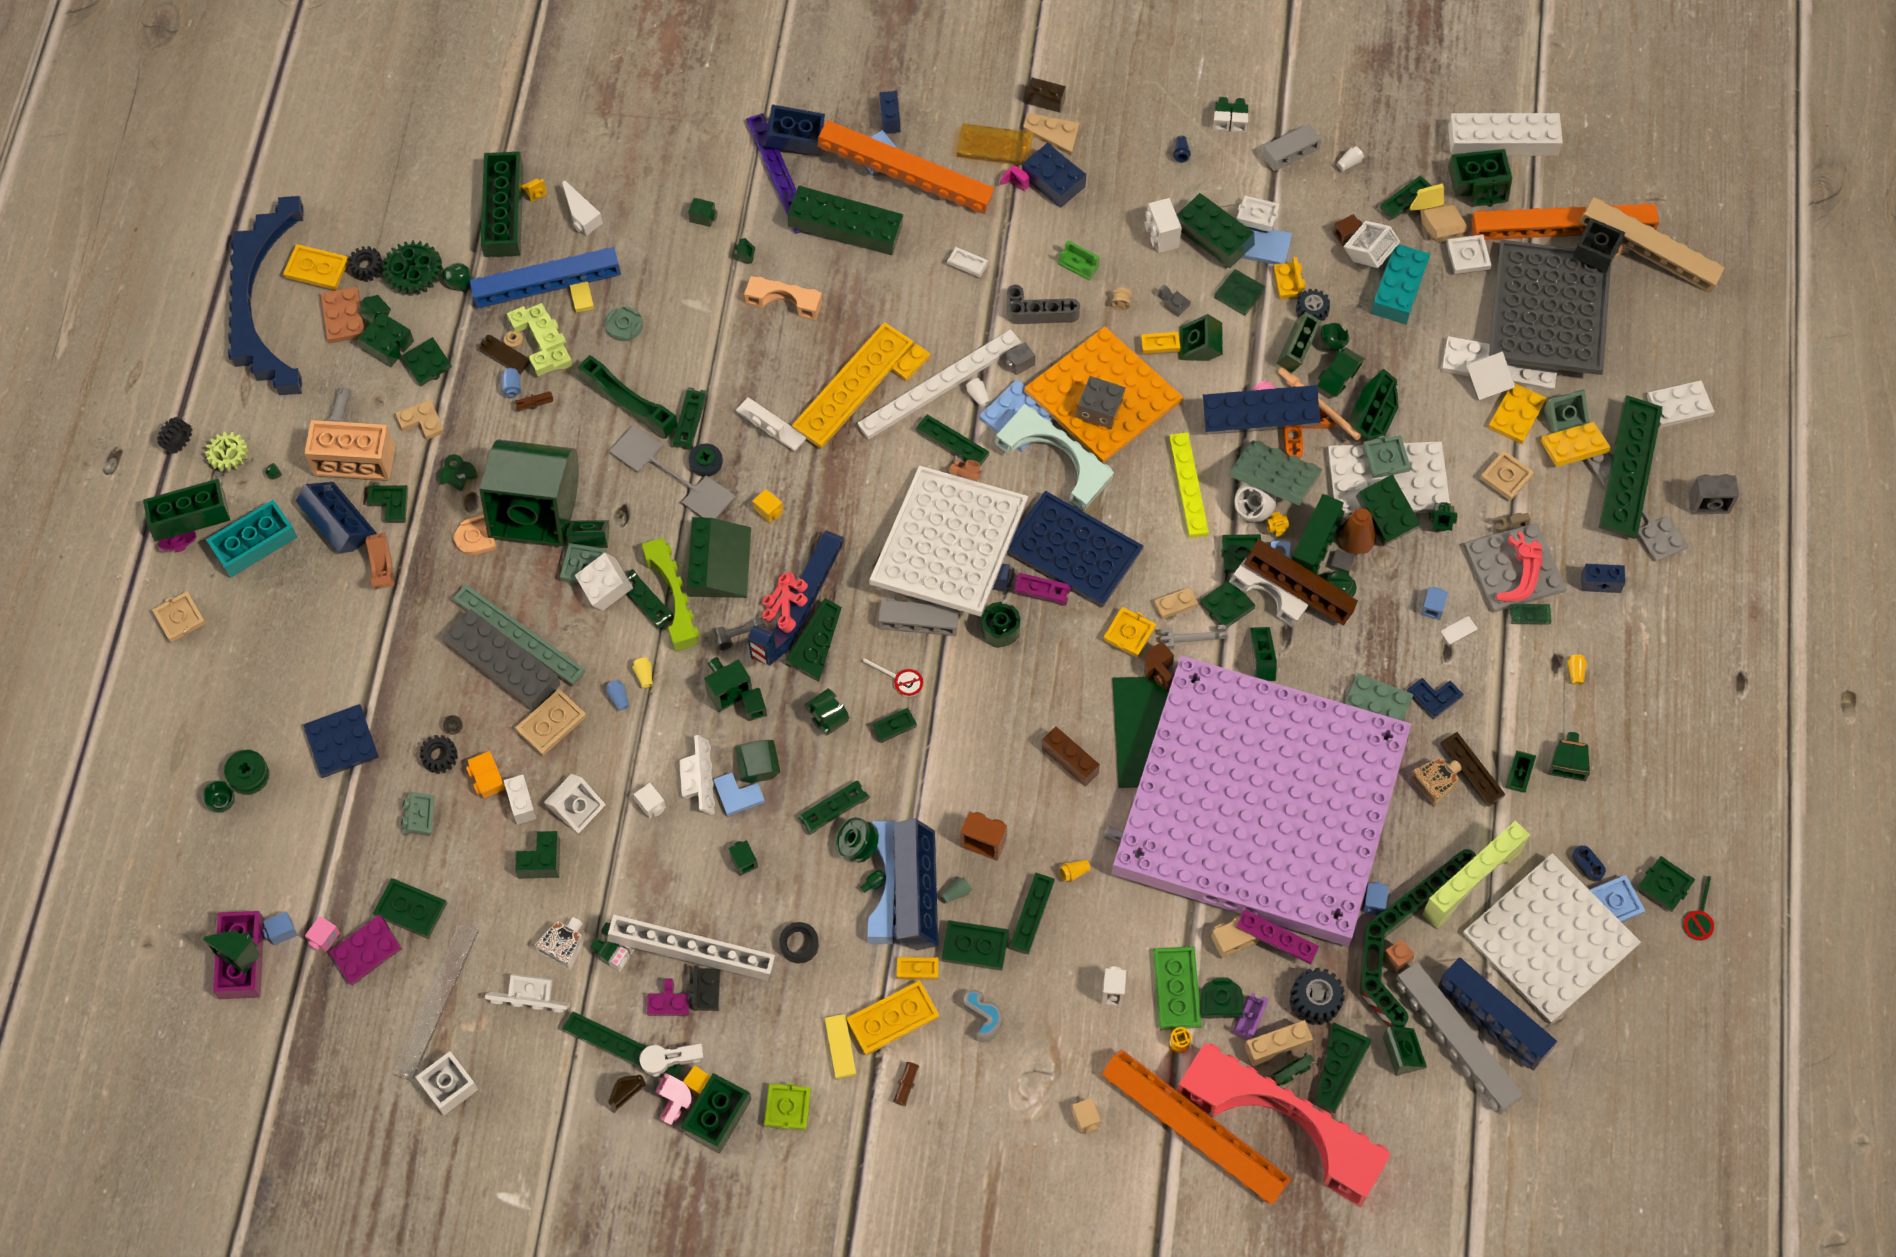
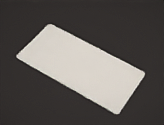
M1467 616L1441 630V633L1448 643L1452 644L1478 630L1471 618Z

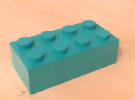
M1400 244L1395 247L1375 297L1371 314L1407 325L1428 266L1430 253Z
M271 500L207 538L206 541L231 578L298 537L276 502Z

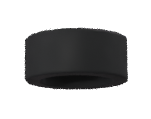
M795 922L786 926L781 932L779 939L780 949L783 956L790 962L797 964L806 963L817 954L819 948L818 935L809 924ZM795 932L808 934L811 938L809 950L800 954L791 952L787 947L789 936Z

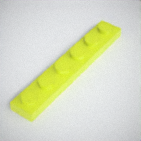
M1188 432L1169 435V441L1189 538L1208 536L1209 530Z

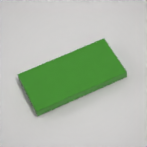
M1195 946L1154 948L1153 955L1160 1030H1171L1178 1027L1186 1029L1201 1028Z

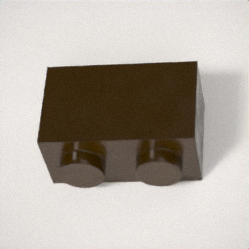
M1032 77L1026 92V104L1060 113L1065 101L1066 86Z

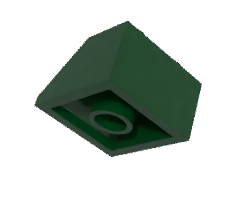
M1206 314L1180 326L1181 360L1210 361L1223 355L1221 321Z
M233 930L203 938L204 943L214 955L244 974L248 972L261 955L257 950L258 945L245 932L240 934Z

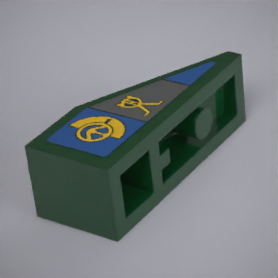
M1270 627L1250 628L1255 677L1266 681H1276L1277 659Z

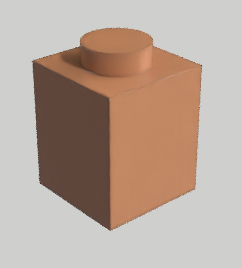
M1401 939L1385 951L1383 960L1397 974L1412 963L1415 954Z

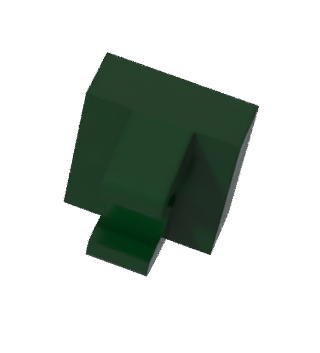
M746 238L739 239V243L734 246L737 252L732 257L737 261H744L746 264H750L753 262L756 247Z

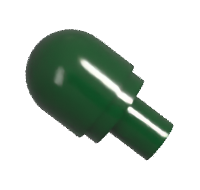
M882 870L872 872L867 876V882L860 886L861 890L866 893L871 888L875 890L881 887L886 882L885 872Z

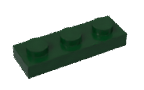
M1420 175L1383 202L1380 209L1393 220L1411 207V204L1418 195V190L1431 187L1432 185Z

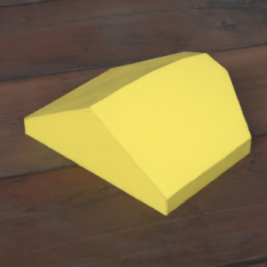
M1443 184L1418 190V195L1409 210H1422L1444 205Z

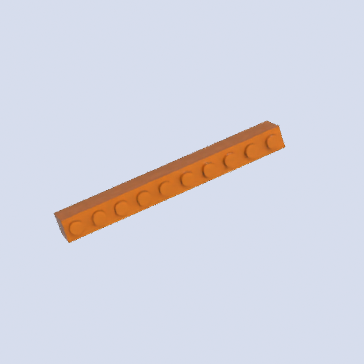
M829 120L826 121L819 135L817 146L824 151H830L859 165H865L874 171L887 174L891 178H897L908 185L919 187L925 192H931L940 198L951 200L957 205L968 207L975 212L985 214L993 197L995 188Z
M1656 204L1610 205L1613 208L1620 209L1624 214L1636 218L1639 222L1653 227L1654 230L1657 229L1659 219ZM1587 207L1480 210L1473 212L1471 219L1473 236L1483 235L1484 240L1582 236L1587 226L1579 221Z
M1123 1049L1113 1055L1102 1073L1108 1082L1118 1086L1125 1095L1135 1099L1142 1108L1157 1116L1160 1122L1169 1125L1177 1135L1187 1139L1194 1148L1204 1152L1211 1161L1221 1165L1228 1174L1235 1176L1245 1187L1255 1191L1263 1201L1273 1205L1279 1199L1292 1178Z

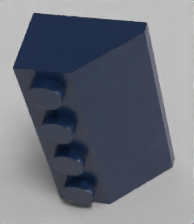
M334 482L305 484L296 499L301 509L338 553L353 552L366 543L367 536L377 534Z

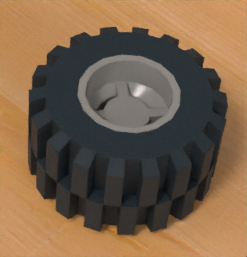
M1315 968L1313 972L1311 969L1306 970L1305 973L1302 972L1290 991L1289 1001L1292 1002V1011L1296 1010L1295 1015L1297 1017L1302 1016V1021L1309 1020L1311 1025H1315L1317 1021L1319 1025H1323L1325 1021L1328 1023L1333 1017L1335 1018L1345 1000V995H1343L1345 989L1344 986L1340 987L1342 983L1340 978L1336 980V974L1333 972L1331 975L1328 974L1327 969H1324L1323 972L1320 971V968Z

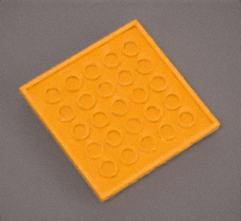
M1103 327L1024 387V392L1046 410L1090 453H1093L1101 463L1106 462L1180 404L1184 398L1106 327ZM1089 376L1126 387L1124 399L1112 430L1076 418L1078 404Z

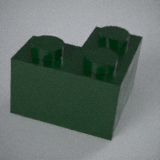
M538 831L536 851H516L515 871L518 879L559 878L560 837L558 831Z

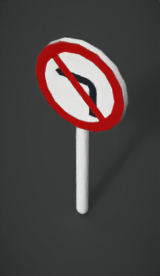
M863 659L864 663L894 677L895 688L901 695L911 697L917 695L922 690L924 685L923 678L916 670L904 669L896 675L867 659Z

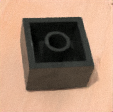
M1591 218L1577 244L1573 258L1607 272L1626 232Z

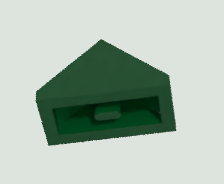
M1516 750L1511 761L1506 788L1526 793L1536 755Z

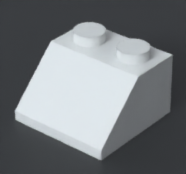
M570 774L544 802L556 817L578 834L606 805L582 777Z

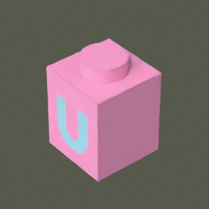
M319 916L305 937L309 942L308 946L315 951L320 949L326 953L340 932L334 924Z

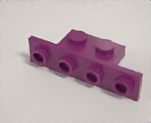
M1245 909L1236 925V928L1310 965L1319 948L1318 945Z

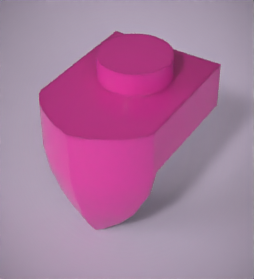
M1015 165L1011 166L1000 180L1001 185L1012 181L1023 191L1029 188V175Z

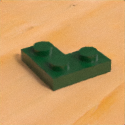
M369 486L368 505L386 506V523H406L408 486Z

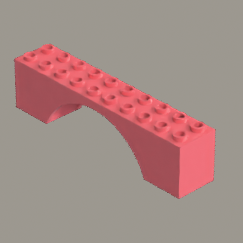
M1204 1043L1179 1083L1177 1091L1212 1118L1228 1109L1241 1106L1266 1107L1289 1116L1307 1131L1318 1148L1324 1170L1323 1185L1361 1208L1391 1156L1388 1149L1381 1144L1375 1145L1370 1142L1366 1135L1362 1133L1357 1134L1350 1130V1126L1346 1123L1335 1121L1328 1112L1315 1109L1308 1100H1300L1295 1097L1291 1090L1280 1088L1271 1078L1260 1076L1254 1068L1250 1066L1245 1067L1240 1064L1236 1057L1223 1054L1216 1045Z

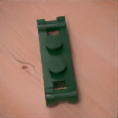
M688 387L673 439V447L679 448L683 446L689 450L693 449L702 410L707 399V390L696 391L694 388ZM682 435L688 436L687 440L681 439Z
M633 569L628 571L626 577L629 582L633 581L635 584L632 586L633 589L626 594L658 629H661L665 622L674 619V614L659 600Z
M859 781L851 783L802 813L798 819L801 824L806 826L805 830L808 834H814L827 823L858 804L866 802L870 796L866 791L862 790L861 783ZM855 792L857 796L852 798L850 794ZM815 816L818 820L812 822L811 818Z

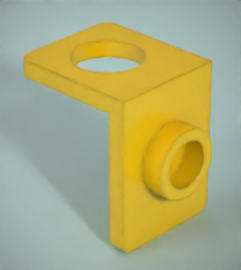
M534 179L523 185V190L531 202L547 195L543 179Z

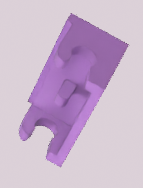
M1251 993L1249 997L1247 996L1243 1006V1018H1238L1232 1034L1245 1040L1253 1039L1269 998L1264 996L1261 999L1256 998L1255 993Z

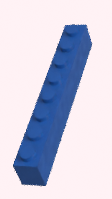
M610 247L512 271L496 273L486 277H479L470 280L476 307L481 308L567 288L574 284L621 275L615 247Z

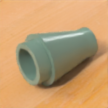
M958 877L941 894L948 904L951 901L969 895L972 888L965 877L961 879Z

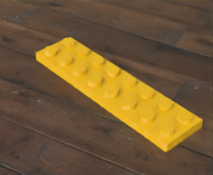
M884 322L793 423L792 428L822 449L890 373L892 367L914 346V341Z

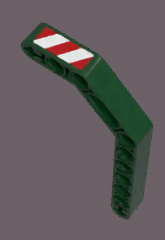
M1464 849L1371 920L1365 928L1363 934L1360 994L1388 1027H1405L1409 1015L1381 982L1384 938L1427 905L1429 898L1453 877L1447 874V870L1453 871L1456 875L1476 857L1472 850ZM1431 882H1436V883H1438V884L1440 885V887H1439V888L1433 887V886L1431 885ZM1416 894H1422L1425 899H1418ZM1400 906H1407L1410 911L1405 912ZM1385 918L1393 919L1394 923H1387ZM1374 929L1379 935L1374 936L1369 930ZM1368 949H1374L1378 953L1376 971H1370L1367 968ZM1372 985L1375 990L1369 991L1365 986ZM1384 1000L1388 1002L1389 1006L1383 1007L1379 1001Z

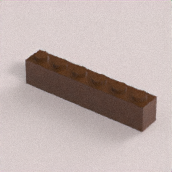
M1259 539L1248 553L1244 565L1343 626L1355 610L1358 602L1357 599Z

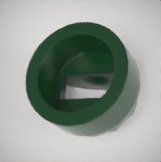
M275 463L270 464L266 468L265 473L269 479H277L282 476Z

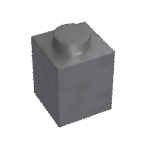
M1024 342L1006 352L1005 364L1010 371L1012 370L1015 375H1018L1035 365V354L1027 343Z

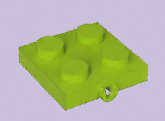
M786 1083V1085L769 1084L764 1127L807 1131L811 1087L795 1086L793 1083Z

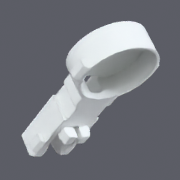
M702 1044L678 1047V1049L665 1050L661 1046L651 1045L642 1051L640 1064L647 1074L657 1077L664 1073L668 1067L675 1064H695L704 1061Z

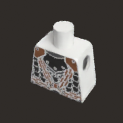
M572 917L567 926L557 921L535 944L537 952L571 970L584 942L582 935L578 933L583 923Z

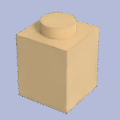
M1089 1098L1072 1104L1071 1111L1080 1134L1084 1132L1090 1134L1097 1131L1101 1120L1093 1099Z

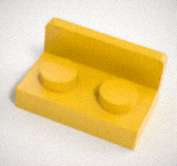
M1293 257L1292 263L1274 264L1273 270L1279 299L1298 298L1302 291L1305 290V279H1301L1302 265L1298 263L1297 257Z

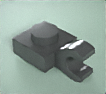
M1166 285L1159 289L1160 293H1158V296L1166 301L1164 307L1177 317L1190 306L1191 301L1178 291L1172 294Z

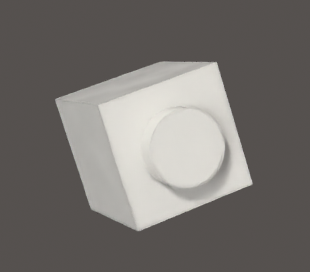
M651 783L634 793L636 803L649 819L659 816L666 808L664 799Z

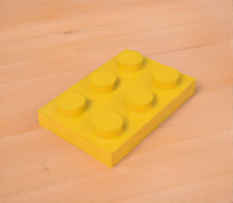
M296 244L283 275L287 279L337 290L349 259L348 256Z
M1514 383L1515 387L1507 391L1488 429L1523 444L1547 398Z
M1594 422L1541 436V443L1556 467L1610 452V445Z

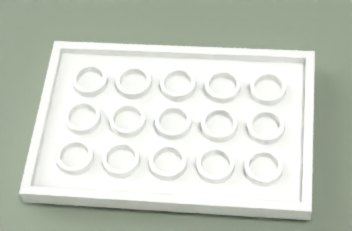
M1442 442L1404 443L1411 470L1410 472L1393 476L1414 513H1429L1430 509H1434V503H1450ZM1363 445L1328 446L1333 498L1344 502L1342 509L1345 511L1344 516H1350L1356 509L1362 508L1355 497L1358 492L1388 476L1372 477Z

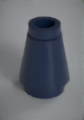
M1181 135L1176 138L1173 157L1177 162L1183 163L1189 160L1191 152L1187 138Z

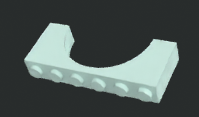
M1025 404L996 435L995 444L1008 454L1016 448L1032 442L1050 443L1065 451L1072 459L1077 471V485L1071 492L1069 501L1083 512L1110 483L1114 475L1110 466L1101 463L1093 453H1088L1077 441H1072L1064 431L1055 428L1048 419L1042 418L1034 408L1028 407Z

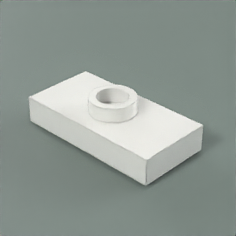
M955 247L947 260V264L980 278L988 265V260Z

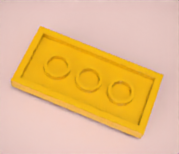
M919 980L847 1017L846 1020L865 1056L940 1017Z

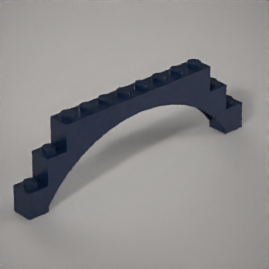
M300 196L278 197L275 213L256 214L253 230L233 231V239L230 240L231 249L233 250V254L230 255V262L233 265V270H230L232 285L229 286L230 296L232 297V301H229V309L232 315L229 317L231 333H228V340L231 344V349H228L229 360H232L235 367L250 366L251 374L255 375L257 381L272 380L273 388L277 389L279 396L302 394V376L298 368H291L278 359L258 336L252 319L251 297L256 274L268 251L288 229L297 222L304 221V205Z

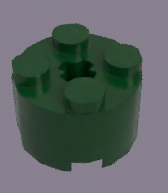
M1002 602L992 603L986 607L981 620L983 638L995 648L1011 645L1018 639L1020 634L1021 617L1019 611L1013 605L1002 604Z
M829 688L804 704L807 711L813 715L811 719L813 724L817 728L821 727L826 736L849 721L848 719H850L844 705L839 704L835 699L836 694Z

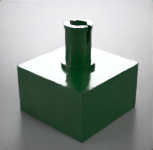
M718 657L708 662V666L713 673L704 678L707 695L718 712H721L741 701V692L752 689L751 678L739 659L723 667Z

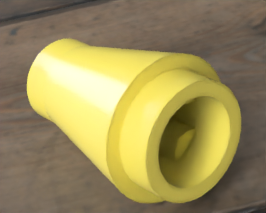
M640 658L633 661L634 666L632 668L641 683V687L648 688L653 686L652 662L648 658Z

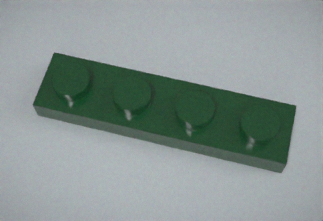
M928 414L916 427L917 432L965 461L974 460L982 465L989 456L988 450Z
M1035 873L1010 943V949L1029 955L1055 878Z

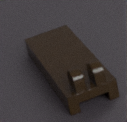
M487 334L485 340L480 342L479 351L507 369H516L520 375L530 364L528 357L492 335Z

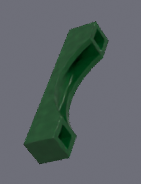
M591 355L577 367L582 381L666 439L677 427L676 415L664 406L650 402L633 392L618 380L604 364Z

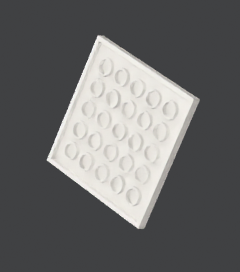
M1553 853L1463 931V935L1549 1024H1552L1641 943Z

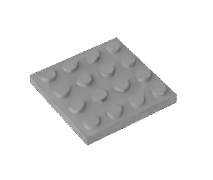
M1537 523L1467 542L1464 545L1493 613L1560 594L1567 589ZM1521 532L1524 535L1526 544H1531L1532 541H1539L1542 546V567H1540L1537 584L1531 596L1522 601H1500L1496 599L1498 593L1513 591L1518 588L1521 582L1523 562L1517 560V551L1508 541L1511 535L1515 541H1519L1517 533Z

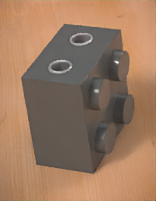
M1089 376L1078 404L1076 418L1112 430L1124 399L1126 387Z

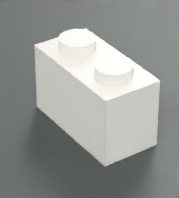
M524 775L504 780L517 825L537 819Z
M1120 967L1105 968L1102 1005L1123 1007L1126 970H1122Z

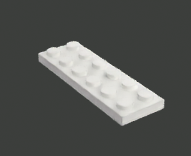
M1448 336L1442 372L1471 377L1466 364L1488 357L1490 344ZM1507 364L1514 383L1527 388L1549 392L1554 391L1557 376L1556 369Z

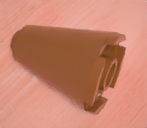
M1356 509L1340 526L1337 538L1342 550L1358 555L1360 553H1368L1374 547L1376 534L1372 515L1367 509Z

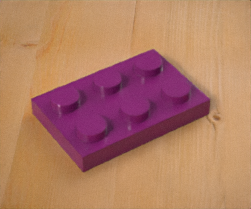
M378 915L329 952L348 983L353 986L403 948L384 918Z

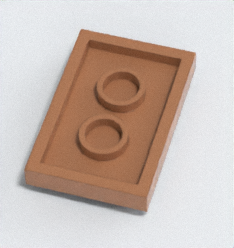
M358 287L321 293L329 344L357 339L365 331L363 317L358 312L361 306Z

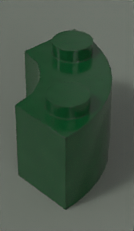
M1348 348L1338 350L1333 357V363L1326 370H1323L1318 377L1320 381L1317 386L1334 397L1339 396L1347 387L1344 384L1350 377L1354 378L1365 358Z

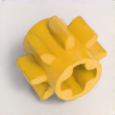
M1278 511L1272 513L1271 517L1266 519V526L1268 532L1275 534L1277 537L1285 535L1284 531L1289 529V522L1287 516L1280 514Z

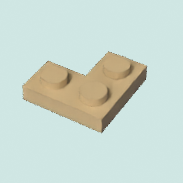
M431 400L396 412L402 431L421 425L427 440L444 434L443 427Z

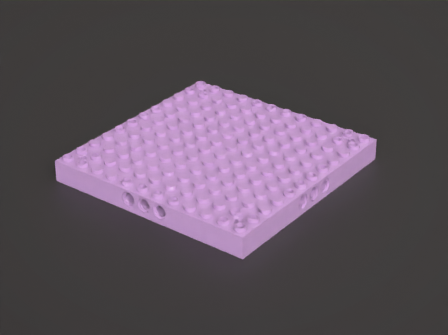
M1181 655L1117 851L1112 874L1242 914L1245 909L1278 926L1349 947L1411 723ZM1337 915L1339 917L1338 919H1334L1333 916Z

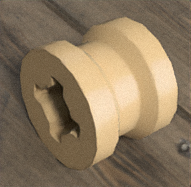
M1116 288L1114 290L1115 298L1112 301L1113 307L1118 310L1129 309L1132 292L1127 288Z

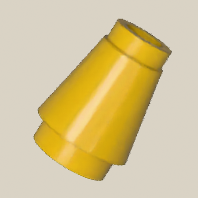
M1571 655L1567 664L1572 684H1584L1587 660H1585L1584 655Z
M1088 860L1063 863L1059 867V874L1064 882H1072L1090 871L1091 867Z

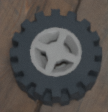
M1308 289V292L1306 290L1303 291L1297 300V316L1300 317L1307 312L1320 321H1324L1330 310L1328 295H1323L1324 292L1322 290L1318 292V289H1314V291Z

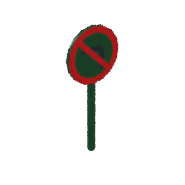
M1707 876L1700 911L1690 912L1683 921L1685 933L1690 938L1698 941L1708 939L1714 931L1712 918L1704 912L1711 876Z

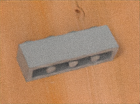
M881 600L878 620L879 629L957 636L959 610L935 605L930 602L921 604L914 601Z

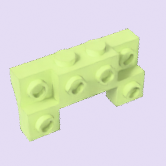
M542 303L526 310L523 306L507 313L508 320L513 325L514 331L518 333L529 328L540 349V352L529 356L530 363L534 366L537 376L573 366L572 360L564 346L566 343L564 335L558 333L557 329L559 327L556 320L550 318Z

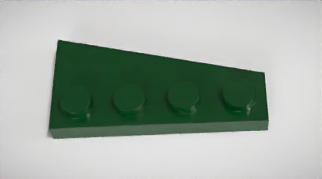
M824 598L785 663L819 682L842 607Z
M1333 1022L1316 1100L1317 1106L1336 1114L1372 1043V1039Z

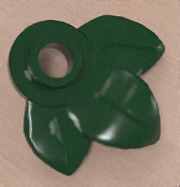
M456 454L449 455L445 459V466L439 471L438 475L441 485L450 482L459 491L463 490L466 478H477L475 467L470 462L463 461ZM452 461L458 462L456 466H451L450 463Z

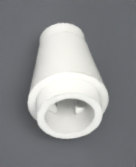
M1357 146L1351 147L1339 162L1336 163L1337 167L1343 172L1362 162L1364 155Z
M976 378L967 383V392L980 407L990 403L983 381Z

